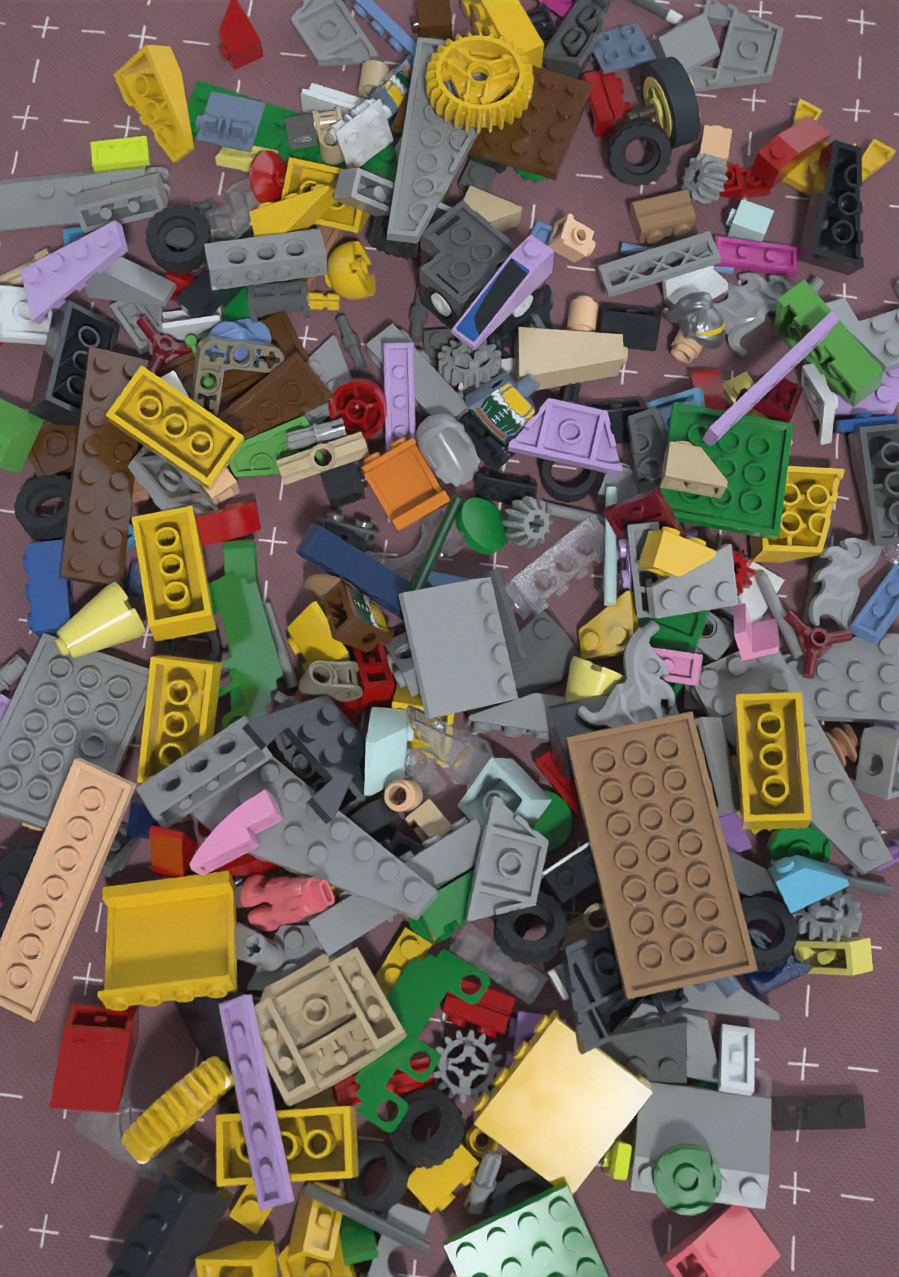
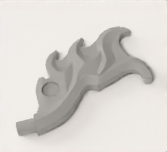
M755 273L741 274L738 276V280L746 281L747 284L743 286H728V290L721 294L727 295L728 298L723 302L713 303V307L723 317L725 323L724 331L728 337V347L739 358L743 359L747 354V351L740 346V340L764 324L767 314L776 313L777 299L795 287L785 278L770 275L768 282H766ZM815 276L809 285L817 293L824 282L821 278Z
M870 531L866 540L854 537L843 539L840 541L841 547H827L821 552L820 557H828L829 562L815 574L813 579L814 582L820 580L822 582L820 592L812 599L809 607V617L814 627L820 625L819 617L825 614L838 623L840 630L849 629L852 613L860 593L858 580L874 567L881 553L882 546H873Z
M651 620L643 628L639 627L629 639L623 656L625 682L614 687L603 708L596 713H591L584 706L578 709V715L585 722L596 727L606 726L608 728H615L663 718L660 707L661 700H666L668 708H673L675 694L672 687L660 679V677L665 678L668 676V669L664 661L652 650L649 643L650 637L660 630L655 621Z

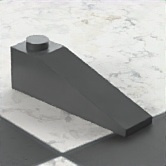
M577 0L543 51L542 61L548 70L577 79L581 76L591 59L612 0Z
M544 610L520 631L527 658L511 664L518 699L561 683L568 677L570 661L573 656L581 658L565 631ZM507 702L466 710L464 712L469 716Z

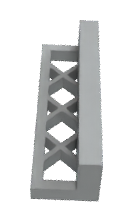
M710 231L599 265L600 282L603 291L607 292L610 298L721 263V257ZM706 251H710L711 256L708 257H698Z

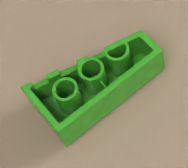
M804 279L777 299L774 333L792 349L832 310ZM840 320L831 333L803 359L807 364L814 363L819 373L824 374L827 383L852 407L877 390L881 385L884 371L880 364L868 354Z

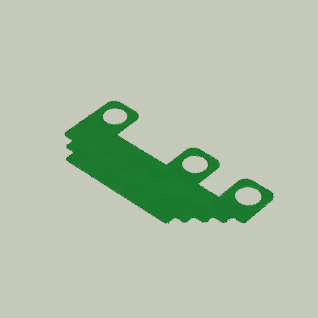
M234 572L209 584L214 613L220 611L232 657L223 661L221 669L228 668L231 670L232 680L228 686L219 687L218 696L241 686L246 704L224 715L222 718L223 729L229 726V722L234 716H246L250 721L267 715L265 706L272 702L270 693L277 689L276 679L283 675L257 583L253 582L248 585L245 578L237 580Z
M445 949L441 950L437 957L428 954L423 961L417 958L411 959L386 996L389 1005L405 1031L406 1037L382 1056L359 1070L355 1077V1082L360 1084L356 1097L361 1099L362 1103L357 1109V1113L386 1132H392L397 1128L408 1110V1104L405 1100L385 1088V1085L397 1068L418 1082H425L429 1079L440 1062V1054L417 1039V1037L448 991L469 1004L478 1003L491 982L487 974ZM467 975H476L481 980V988L474 995H467L461 990V981ZM417 1051L427 1052L431 1058L430 1067L424 1072H415L410 1066V1058ZM385 1100H392L398 1106V1115L391 1122H384L377 1115L378 1106Z

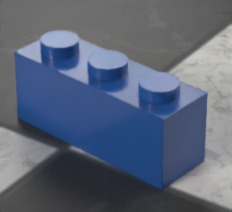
M63 539L26 544L27 555H23L24 570L29 574V583L25 584V594L28 602L31 601L32 611L27 614L28 626L40 639L43 633L58 637L56 632L75 615L72 580L58 578Z

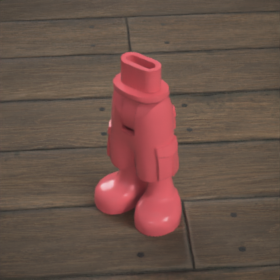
M257 873L250 875L244 881L241 888V903L243 907H253L260 903L268 902L254 908L247 918L249 923L257 930L274 931L280 925L299 922L306 916L323 911L327 906L334 903V895L328 881L320 880L317 877L293 878L282 876L269 879L265 874Z

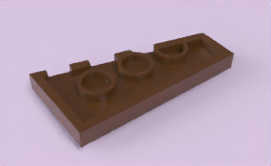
M296 352L218 415L217 418L242 434L245 441L328 403L334 397L298 352Z

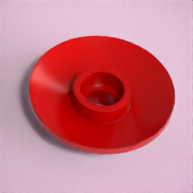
M264 151L257 154L250 166L249 180L251 189L260 204L266 202L276 203L281 201L288 165L279 154L273 151Z

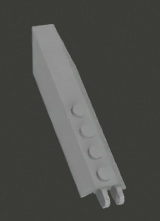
M147 166L0 180V232L79 224L73 208L77 193L159 173L162 181H165L169 178L168 170L165 167H150L147 169ZM163 183L166 194L169 195L170 186Z

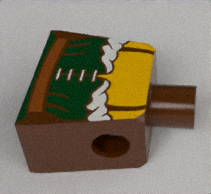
M343 580L322 600L333 639L365 652L371 651L379 642L386 645L393 639L394 629L386 625L381 607Z

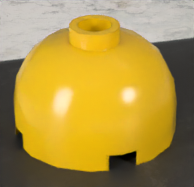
M350 241L335 248L327 261V275H324L329 288L333 287L339 296L351 301L366 299L375 295L376 291L374 274L369 276L367 267L371 265V261L360 241Z

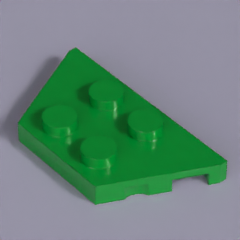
M705 610L661 618L643 617L639 620V627L643 628L651 620L658 624L660 630L651 636L649 641L650 646L653 648L695 654L710 611ZM623 665L620 674L625 676L624 665ZM666 681L672 687L676 704L683 684Z

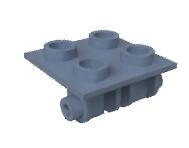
M634 23L600 32L590 62L595 61L596 64H599L602 72L608 74L655 61L657 57L639 24Z
M211 91L205 113L197 117L196 125L200 128L196 141L251 153L266 103Z

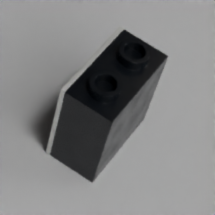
M589 842L542 873L540 883L548 895L554 897V900L561 905L598 881Z

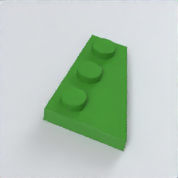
M305 415L245 440L229 464L234 477L281 475L276 460L316 446L317 444L295 450H290L288 446L287 433L310 427ZM321 451L318 452L314 459L316 464L322 467L327 466Z

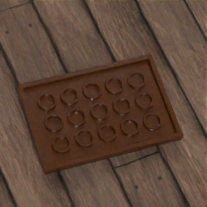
M431 36V38H430V39L445 40V39H442V38H439V37H435V36ZM532 65L534 83L532 97L528 103L527 110H522L520 118L514 117L512 125L504 121L502 130L496 125L492 126L491 133L487 127L482 128L468 154L556 181L592 91L593 83ZM410 86L393 122V131L403 134ZM508 89L497 101L504 99L512 91Z

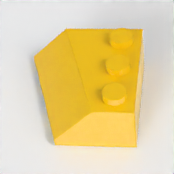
M788 466L779 537L777 540L750 535L752 560L754 562L782 563L820 555L823 551L831 522V512L838 497L837 491L845 469Z

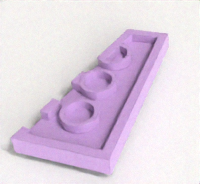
M113 221L20 269L33 322L41 324L47 319L45 315L53 308L59 309L66 303L65 298L74 290L80 291L88 284L87 281L96 272L101 274L128 251L123 228L120 223Z

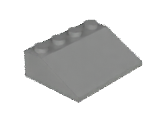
M491 577L466 580L398 594L426 719L518 699Z
M649 1081L652 1094L638 1110L634 1118L632 1150L627 1176L630 1190L657 1194L653 1183V1170L659 1156L669 1147L680 1143L696 1144L706 1149L718 1163L722 1175L721 1192L714 1202L765 1209L770 1168L771 1098Z

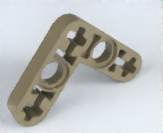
M206 337L199 342L197 347L190 399L203 407L204 398L198 395V393L207 395L206 405L210 408L208 412L217 417L225 368L271 373L284 362V355L281 350L270 343ZM211 345H214L217 350L226 352L227 361H224L225 357L223 354L215 353L212 355V358H209L205 353V349L209 350ZM240 347L247 348V359L243 362H235L233 359L234 351ZM255 349H257L256 353L259 356H269L270 351H272L276 359L271 360L270 364L267 365L264 359L255 357ZM206 373H211L215 376V383L210 388H203L200 385V379Z

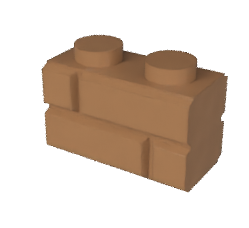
M684 189L631 202L629 219L632 228H634L637 243L647 242L648 244H655L664 237L674 235L679 238L689 234L693 230L696 214L688 191Z

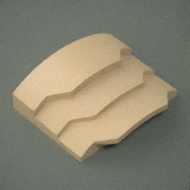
M357 947L340 957L328 956L326 954L320 955L297 971L266 986L260 1003L254 1006L266 1065L288 1106L318 1094L351 1076L382 1056L406 1037L404 1029Z

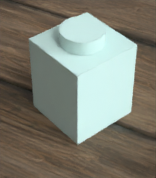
M741 199L738 210L732 208L726 225L731 226L727 237L762 242L774 210Z

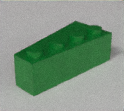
M476 865L471 867L472 871L462 877L458 875L445 883V887L438 891V897L418 918L433 944L470 922L465 921L464 916Z

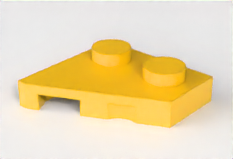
M626 591L616 599L615 606L606 607L579 629L582 659L592 661L624 654L629 639L639 628L634 592Z

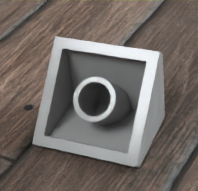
M705 13L689 18L648 40L657 57L655 61L674 57L683 65L686 72L720 55L719 46Z

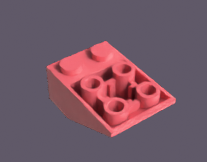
M730 1204L660 1259L672 1277H761L781 1255L748 1208Z

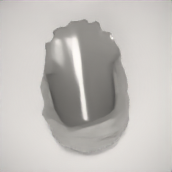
M445 413L429 416L419 425L416 432V442L424 460L435 472L436 476L446 484L452 483L455 487H458L459 484L465 485L471 481L473 476L479 472L478 464L480 460L474 443L466 433L464 425L459 423L452 415Z

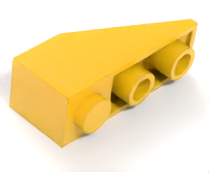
M321 184L312 187L311 191L303 194H289L284 197V200L276 203L266 202L260 204L258 209L249 211L254 237L307 230L336 202L333 199L335 190L329 185Z

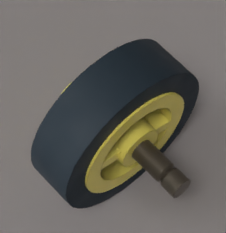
M667 57L645 65L640 75L643 107L626 113V120L629 119L630 121L640 117V119L649 118L653 122L656 121L666 131L672 149L696 141L700 132V112L692 79L687 74L683 65L674 57Z

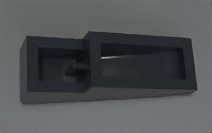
M207 269L189 284L175 301L193 319L212 316L220 306L225 309L246 286L212 290Z

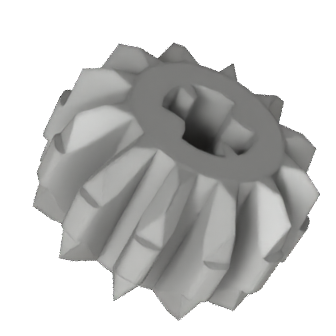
M699 153L696 158L690 159L689 167H684L686 173L681 178L684 181L681 190L686 189L688 191L691 201L700 204H710L713 200L719 199V192L725 191L723 185L728 180L725 176L728 168L724 166L723 160L719 157Z
M529 496L522 497L521 500L512 501L513 509L505 510L509 516L507 520L502 522L505 526H508L504 534L512 538L511 542L527 548H535L536 544H545L544 535L552 534L548 528L549 525L554 523L549 518L553 510L545 507L546 502Z

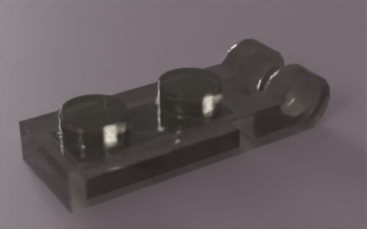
M863 1094L771 1096L772 1107H775L776 1120H773L774 1131L866 1129ZM788 1106H796L797 1119H789Z

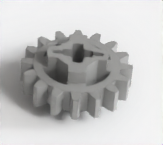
M486 339L475 350L461 340L459 343L451 340L450 347L442 346V352L438 353L439 374H443L445 381L452 379V385L454 386L460 382L463 383L464 388H467L469 385H474L478 388L480 382L487 383L490 381V378L497 377L498 372H501V351L496 350L495 344L487 345Z
M841 889L791 913V916L796 920L799 934L808 932L810 940L821 937L822 943H826L828 938H832L836 943H840V936L850 939L852 932L859 931V924H861L862 918L860 902L852 901L853 894L847 893L844 895Z
M469 1030L466 1038H463L460 1031H456L457 1040L455 1041L445 1037L444 1039L448 1046L445 1049L442 1047L436 1048V1051L441 1054V1058L437 1065L439 1066V1071L433 1073L434 1078L441 1077L443 1080L438 1086L439 1090L448 1087L450 1089L448 1095L450 1099L456 1093L460 1094L461 1103H465L467 1095H471L474 1102L478 1100L479 1092L482 1091L488 1095L490 1092L487 1086L489 1084L495 1086L493 1084L494 1073L498 1074L501 1068L495 1066V1062L502 1059L501 1055H493L491 1052L496 1044L491 1043L486 1046L484 1044L486 1035L482 1034L477 1040L474 1038L473 1030ZM464 1044L463 1052L456 1058L447 1057L454 1047ZM476 1045L485 1052L489 1063L480 1062L475 1055ZM469 1056L473 1064L483 1067V1069L471 1070L469 1076H465L462 1069L452 1066L451 1063L464 1062L465 1057ZM445 1069L452 1070L460 1078L459 1087L455 1086L448 1079ZM479 1074L487 1075L483 1083L470 1089L471 1081Z

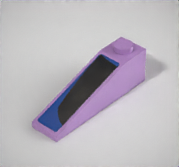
M529 235L506 259L452 328L451 333L475 350L552 273L554 250L534 236Z

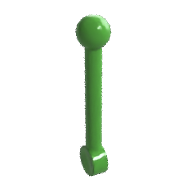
M188 335L185 338L187 347L192 349L196 359L197 338L194 335ZM208 373L204 374L203 385L206 388L212 387L215 383L214 379L209 377Z

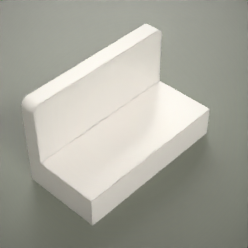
M314 83L311 84L309 90L302 89L300 94L304 113L312 114V111L315 110L318 113L333 111L336 107L340 106L344 122V116L348 114L352 117L350 111L364 102L362 98Z
M706 251L698 257H708L711 256L710 251ZM713 265L662 281L664 303L670 308L681 297L689 293L704 291L708 292L712 299L728 290V282L713 269Z
M221 307L212 316L194 319L183 310L164 312L162 330L165 335L170 336L177 342H184L188 335H194L197 340L208 337L214 326L223 322Z

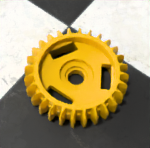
M481 30L478 36H472L470 31H468L465 38L457 34L455 42L448 38L446 46L438 45L437 53H432L431 61L428 62L425 76L427 98L430 99L431 107L436 108L437 116L444 115L445 123L453 120L455 129L460 125H465V131L468 132L470 127H474L477 129L478 134L481 128L486 127L491 133L492 126L495 125L502 130L504 121L512 125L514 117L520 118L522 110H527L533 91L532 65L529 64L528 56L523 55L522 47L514 49L513 40L505 43L504 35L496 39L493 32L489 36H483ZM480 72L486 74L488 78L484 81H476L472 78V75ZM451 81L458 98L448 91L443 82ZM508 89L512 91L507 97L497 101Z
M212 1056L198 1067H195L171 1089L166 1091L123 1134L122 1143L131 1156L138 1163L144 1164L173 1143L234 1085V1080L230 1068L219 1057Z

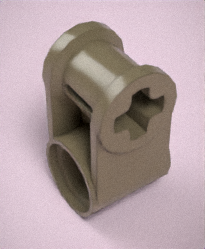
M315 661L309 666L299 681L300 692L308 699H314L326 694L331 700L352 701L358 699L363 694L362 688L358 686L357 679L359 665L354 661Z

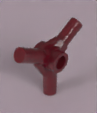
M146 316L136 321V324L148 338L147 344L151 361L147 369L156 376L162 364L169 363L178 358L179 355H186L192 352V349L187 347L186 343H178L170 336L157 332Z
M792 610L783 618L799 634L798 640L802 652L805 654L801 676L806 679L814 678L818 658L820 659L832 647V644L852 640L850 629L827 632V630L814 627L813 625L807 626Z

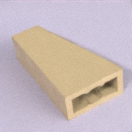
M518 327L514 343L515 382L517 383L526 374L531 373L540 384L537 390H542L569 383L574 384L618 376L622 364L627 363L628 347L623 346V334Z

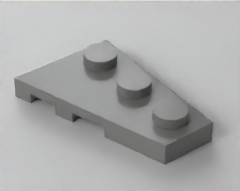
M724 544L718 547L714 558L680 577H664L647 586L650 618L668 617L738 605L732 545Z

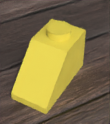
M840 937V943H836L832 938H828L826 943H822L821 938L796 940L797 943L794 948L796 973L854 976L873 971L870 938L851 937L847 939Z

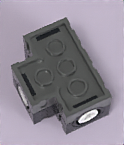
M460 201L425 229L420 237V303L452 330L517 247L502 232L492 227L490 222L477 211L474 212L465 201ZM545 280L495 329V333L499 337H505L543 305Z

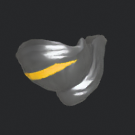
M708 292L689 293L681 297L670 310L667 308L662 310L666 321L679 323V327L684 333V339L691 338L699 343V345L711 349L719 348L723 344L725 339V323L721 314L713 307V299Z

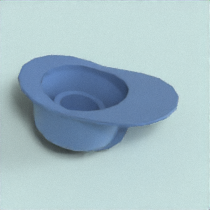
M249 318L234 322L225 321L218 323L208 335V337L271 344L270 331L265 324L260 321L252 323V320ZM211 345L209 350L205 349V353L209 358H212V355L217 353L223 354L225 357L224 361H227L226 352L217 350L214 345ZM240 347L234 351L233 359L235 362H243L247 359V348ZM255 349V357H256V358L261 357V356H259V355L256 353V350H257V349Z

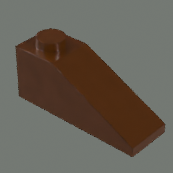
M418 0L417 16H412L413 33H419V37L422 38L435 36L445 40L448 38L452 40L453 23L450 0Z

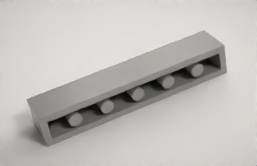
M463 817L449 826L452 832L442 838L437 833L422 843L424 849L413 855L410 850L397 859L436 890L476 865L483 829L477 819L468 821L466 817ZM343 891L338 894L341 898L340 901L327 906L321 912L312 914L313 917L308 922L327 955L330 956L396 915L397 912L381 907L378 903L368 899L358 898L348 894L347 891Z

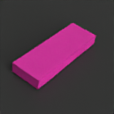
M715 236L713 239L721 257V263L713 265L715 267H733L738 270L795 277L798 273V246Z

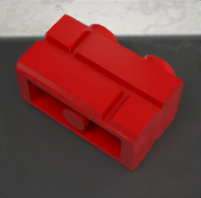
M602 70L585 73L581 80L593 83L585 108L594 136L597 138L609 135V133L614 134L615 129L626 121V113L632 111L629 101L624 102L622 96L624 94L622 78H617L615 72L604 74Z
M463 978L460 986L465 994L474 995L479 992L481 983ZM489 986L478 1003L469 1004L448 992L442 1013L448 1015L447 1022L465 1027L467 1021L479 1025L477 1032L495 1038L497 1032L502 1034L505 1032L516 995Z

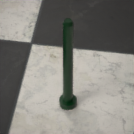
M459 495L451 497L409 592L424 589L462 504V498Z

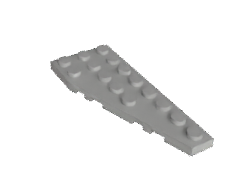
M418 37L387 240L418 243L478 136L477 129L474 127H470L468 132H466L465 125H460L455 129L453 120L445 123L444 115L437 116L436 108L431 107L430 99L427 98L425 85L427 65L431 61L432 53H437L438 45L446 46V40ZM480 72L472 75V78L476 81H484L488 78L486 74ZM451 81L443 82L448 91L458 98Z
M885 633L877 645L858 636L853 637L851 641L832 644V647L820 659L818 658L813 679H806L801 676L805 656L794 660L791 653L782 655L817 720L899 725V634ZM684 684V713L706 714L692 686Z
M780 651L742 661L740 652H735L702 667L699 686L691 685L707 717H721L726 739L735 749L736 737L733 705L736 694L802 692ZM802 693L812 818L810 825L816 831L819 830L861 875L890 863L893 858Z
M274 757L189 813L208 831L212 832L231 812L245 801L267 790L275 797L284 820L256 834L260 847L248 852V854L264 862L269 861L282 866L285 870L303 877H317L320 880H326L330 887L334 886L347 891L348 894L355 897L368 899L378 903L381 907L415 920L438 897L437 890L339 810L335 818L325 824L307 803L317 792Z

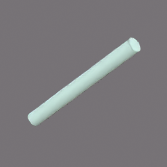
M617 487L606 488L605 508L618 502ZM605 517L604 605L615 606L617 598V536Z

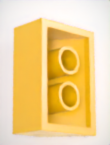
M289 157L281 201L289 194H303L311 191L310 189L316 185H329L335 190L339 172L345 169ZM336 201L314 223L360 234L370 214Z

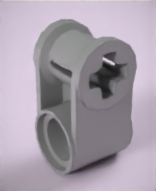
M236 922L237 959L246 963H252L267 971L278 969L285 958L283 946L264 937L262 933Z

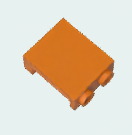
M405 437L400 438L389 446L391 448L389 452L382 456L379 452L372 454L363 460L365 465L361 467L363 476L397 533L445 506L450 501L445 490L442 491L417 448V442L414 437L408 441Z

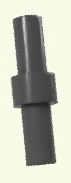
M420 288L416 289L415 305L411 308L410 321L412 322L410 338L415 343L422 341L423 326L427 322L428 309L420 303Z
M346 315L339 316L336 319V323L343 337L341 342L345 352L350 354L356 370L362 371L367 368V364L360 350L361 342L358 335L353 333Z

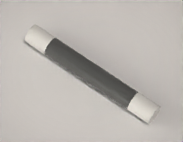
M630 0L674 25L680 24L683 19L682 15L654 0Z

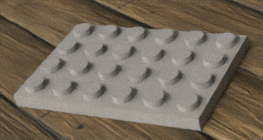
M46 633L42 634L0 723V815L42 830H46L75 758H82L107 771L118 774L145 712L149 678L148 668L98 651L76 658H71L69 654L63 656L54 641L57 637Z

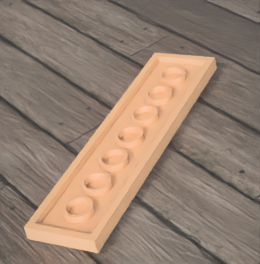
M75 758L0 939V1006L32 1022L39 1020L137 785L82 758Z

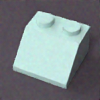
M371 708L366 738L364 795L371 796L385 789L390 782L405 779L406 767H412L413 748L407 747L408 741L414 740L415 723L409 722V710Z
M490 758L457 806L470 820L477 819L481 828L484 829L490 798L497 796L503 800L502 803L515 815L519 814L531 827L536 823L552 799L513 759Z

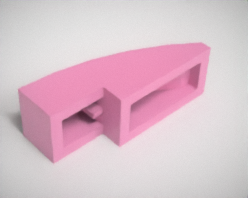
M264 790L231 812L200 846L189 864L191 870L203 876L260 847L256 834L284 820L275 797L267 790Z

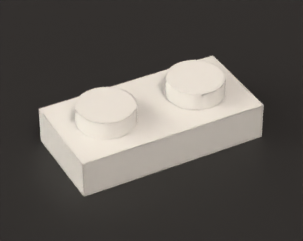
M727 1024L721 1025L719 1035L718 1091L748 1096L753 1094L754 1028Z

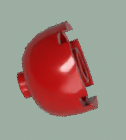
M354 378L341 384L334 391V398L330 399L328 405L329 417L331 421L342 418L346 434L352 435L362 432L364 439L374 436L384 426L387 416V401L384 390L376 382L366 378Z

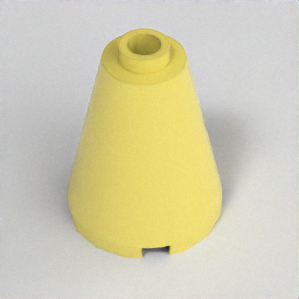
M116 582L108 584L56 632L59 638L54 641L63 656L69 654L71 658H76L140 638L145 634L144 625L135 608H131L127 601L129 598Z
M573 656L570 661L565 703L611 693L617 684L624 683L626 678L624 675Z

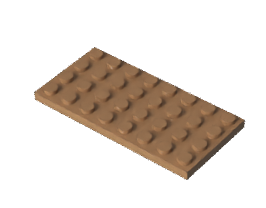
M693 712L567 737L565 741L625 999L758 971Z

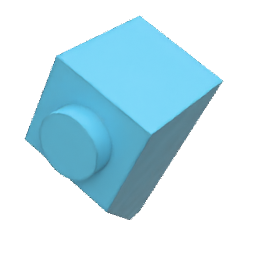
M799 855L782 858L774 866L768 868L774 884L790 913L796 912L850 885L837 866Z

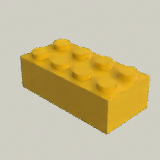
M462 0L460 2L465 17H470L473 23V30L476 36H478L480 30L483 36H489L493 32L496 39L504 35L505 43L513 40L514 49L522 47L523 55L528 56L530 65L542 68L544 43L519 0Z
M142 365L106 413L110 423L209 491H211L244 444V436Z
M193 506L132 517L148 624L155 642L217 630L202 544Z
M167 655L151 657L137 783L146 782L147 779L155 776L173 764L177 759L185 756L204 741L214 736L222 662Z
M802 692L736 694L733 706L741 830L808 828L812 818Z
M341 1106L276 1111L290 1182L359 1177L356 1107ZM240 1113L216 1115L217 1186L254 1184Z

